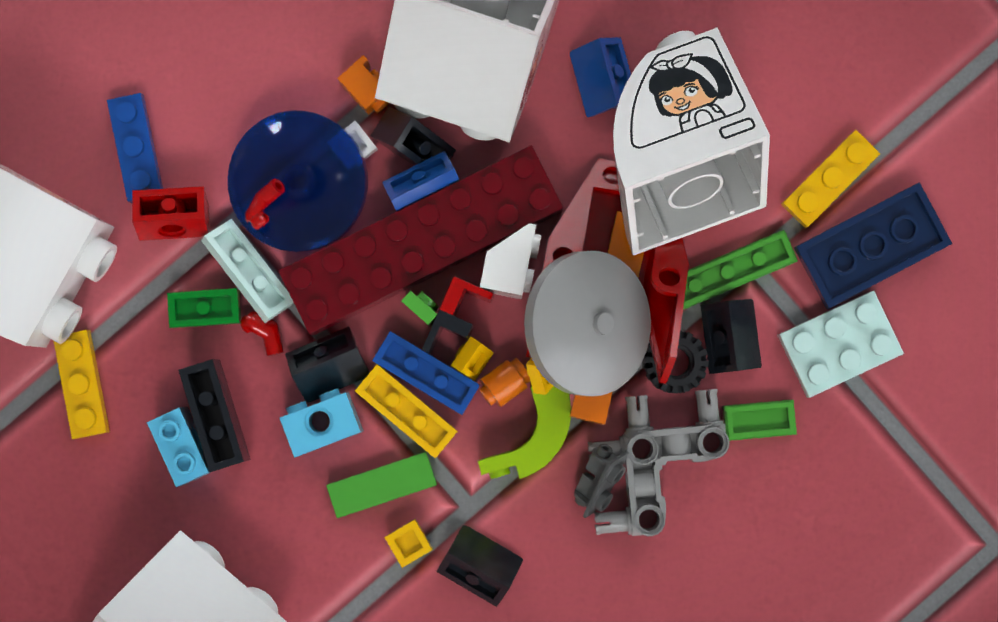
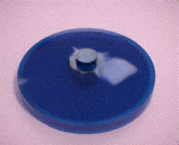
M284 111L264 118L245 133L231 157L228 170V193L233 210L250 234L264 244L276 249L303 252L320 249L332 244L344 236L355 224L366 201L368 172L365 159L358 144L341 125L313 112ZM276 178L283 183L285 192L263 210L269 216V222L259 230H256L250 222H246L245 212L255 194L269 181Z

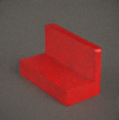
M453 277L439 310L456 317L465 293L488 303L492 302L494 293Z

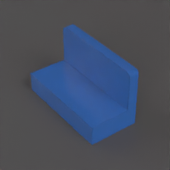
M621 37L598 38L572 50L570 58L586 116L594 117L608 110L617 109L621 94L631 76Z
M443 151L382 183L395 210L399 211L458 182L459 177L446 152Z

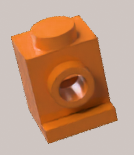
M362 55L337 79L340 85L369 115L374 110L377 113L382 111L389 103L375 98L380 73L376 69L369 72L368 69L371 67L369 61Z

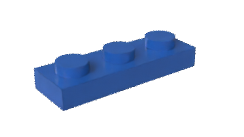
M141 93L107 100L126 197L130 203H132V190L163 189L145 99Z
M391 331L372 360L463 415L480 387L478 383Z

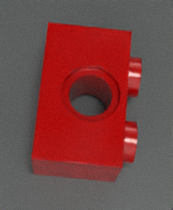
M204 186L132 190V223L139 241L204 237V235L210 232L209 204Z

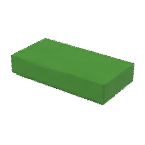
M794 400L722 406L723 419L729 441L797 435Z

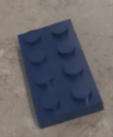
M919 182L794 247L824 306L826 309H829L953 243Z

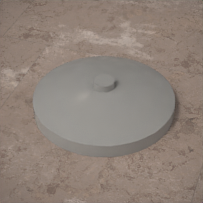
M578 251L563 255L542 271L531 289L526 304L524 320L526 343L536 368L550 384L559 390L578 396H601L613 392L623 386L635 374L648 348L651 332V314L645 290L631 268L611 254L601 251Z

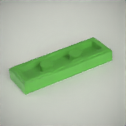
M426 451L327 484L326 486L336 517L340 518L436 486L437 481Z

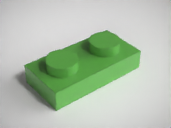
M410 290L401 302L427 325L432 327L438 315L435 311L439 306L423 291L416 296Z

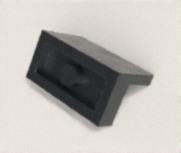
M731 300L700 305L705 346L708 354L707 361H709V374L761 368L762 363L753 300Z
M439 310L422 350L432 354L443 329L468 340L474 326Z
M349 326L285 354L291 376L307 403L319 399L321 394L337 388L342 389L365 379L369 374V370L359 352L355 337Z
M463 525L436 572L497 607L509 590L523 559L467 525Z

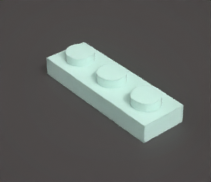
M232 219L204 235L201 240L264 323H267L292 306L294 302L287 289Z

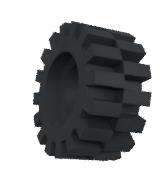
M680 330L678 349L684 351L688 356V368L681 375H670L666 384L659 383L649 343L643 363L647 379L657 389L667 393H685L692 388H696L700 384L701 379H704L706 367L709 364V361L706 359L708 354L706 349L702 347V342L693 337V334Z

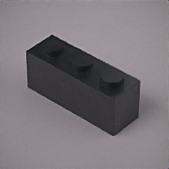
M211 359L179 369L178 371L209 472L251 460L221 361Z

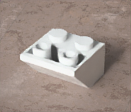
M527 224L487 251L480 288L496 295L522 299L523 292L530 293L535 270L528 269L529 259H537L541 235L535 234V224Z

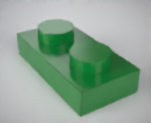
M238 288L167 293L169 328L241 324L240 292Z

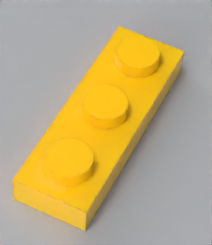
M854 130L781 205L806 229L880 153L857 130Z
M91 330L73 332L62 344L53 341L72 439L110 432Z
M378 364L355 390L357 394L434 458L440 454L458 432Z

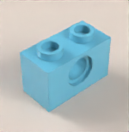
M337 388L319 395L321 402L308 407L306 401L286 408L288 415L280 417V421L294 458L364 431L349 392L340 394ZM318 411H323L329 416L330 424L325 431H318L313 427L312 418Z
M179 407L147 422L176 487L211 473L209 472L197 429L188 407Z

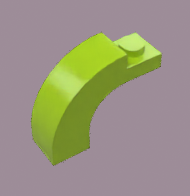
M554 386L546 395L533 393V389L530 387L537 412V421L533 434L527 442L514 450L479 459L478 464L481 475L489 473L490 479L510 474L509 467L516 466L519 479H522L547 465L562 447L571 421V417H569L571 412L569 394Z

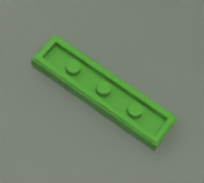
M785 230L689 269L683 310L798 262Z

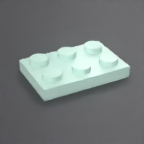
M870 291L777 335L807 398L904 354L875 291Z

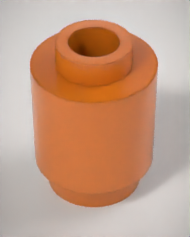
M514 358L510 362L506 360L480 379L483 386L479 388V391L490 406L497 403L499 407H502L528 388L526 384L530 382V378L527 374V369L518 358Z

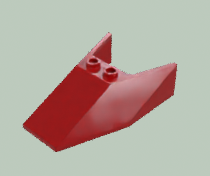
M598 158L548 238L542 271L553 261L569 253L578 251H601L607 253L617 211L622 212L615 161ZM683 238L645 251L638 277L649 303L651 314L649 341L659 383L663 384L667 383L673 369L679 345L689 268ZM527 347L526 357L531 358Z

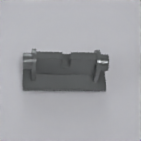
M600 444L599 447L593 449L585 469L594 474L595 477L586 471L582 474L574 491L575 502L579 506L587 507L583 514L584 518H587L597 510L602 512L610 504L613 498V494L610 492L625 473L626 468L623 465L629 452L625 451L616 456L612 453V448L607 444Z

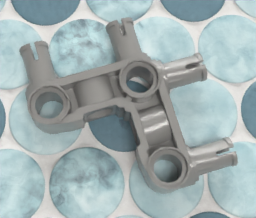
M708 389L707 397L706 390L695 391L699 422H695L696 426L654 429L653 426H650L648 395L637 396L638 410L636 396L625 397L629 428L625 429L626 432L619 436V440L588 442L589 452H593V449L599 447L600 444L609 445L613 450L612 453L616 456L625 451L629 452L624 462L628 507H625L624 511L594 512L596 523L609 522L607 524H596V535L628 532V535L655 536L663 530L666 520L665 497L661 495L659 471L662 470V465H666L667 461L688 459L691 462H705L722 457L729 449L730 441L726 434V425L719 418L718 389ZM714 432L719 437V447L713 452H707L703 447V439L708 433ZM638 439H646L650 444V452L645 458H636L632 452V446ZM648 509L654 510L657 515L655 525L650 528L641 527L639 524L640 514Z

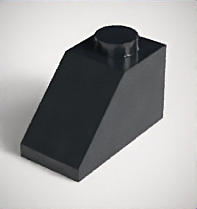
M389 106L371 134L372 138L413 165H417L443 151L446 152L451 160L456 152V149L414 117Z

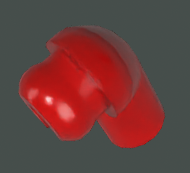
M274 178L255 194L247 208L245 219L247 223L250 222L254 229L259 230L269 222V216L263 210L285 192V187L280 180Z
M256 311L249 312L242 317L241 328L246 333L253 332L263 338L267 356L284 353L276 321L271 319L264 323Z

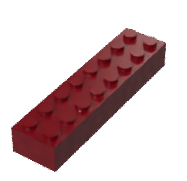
M530 145L278 270L308 333L310 335H317L499 244L529 223L538 225L562 213L563 206L533 146Z

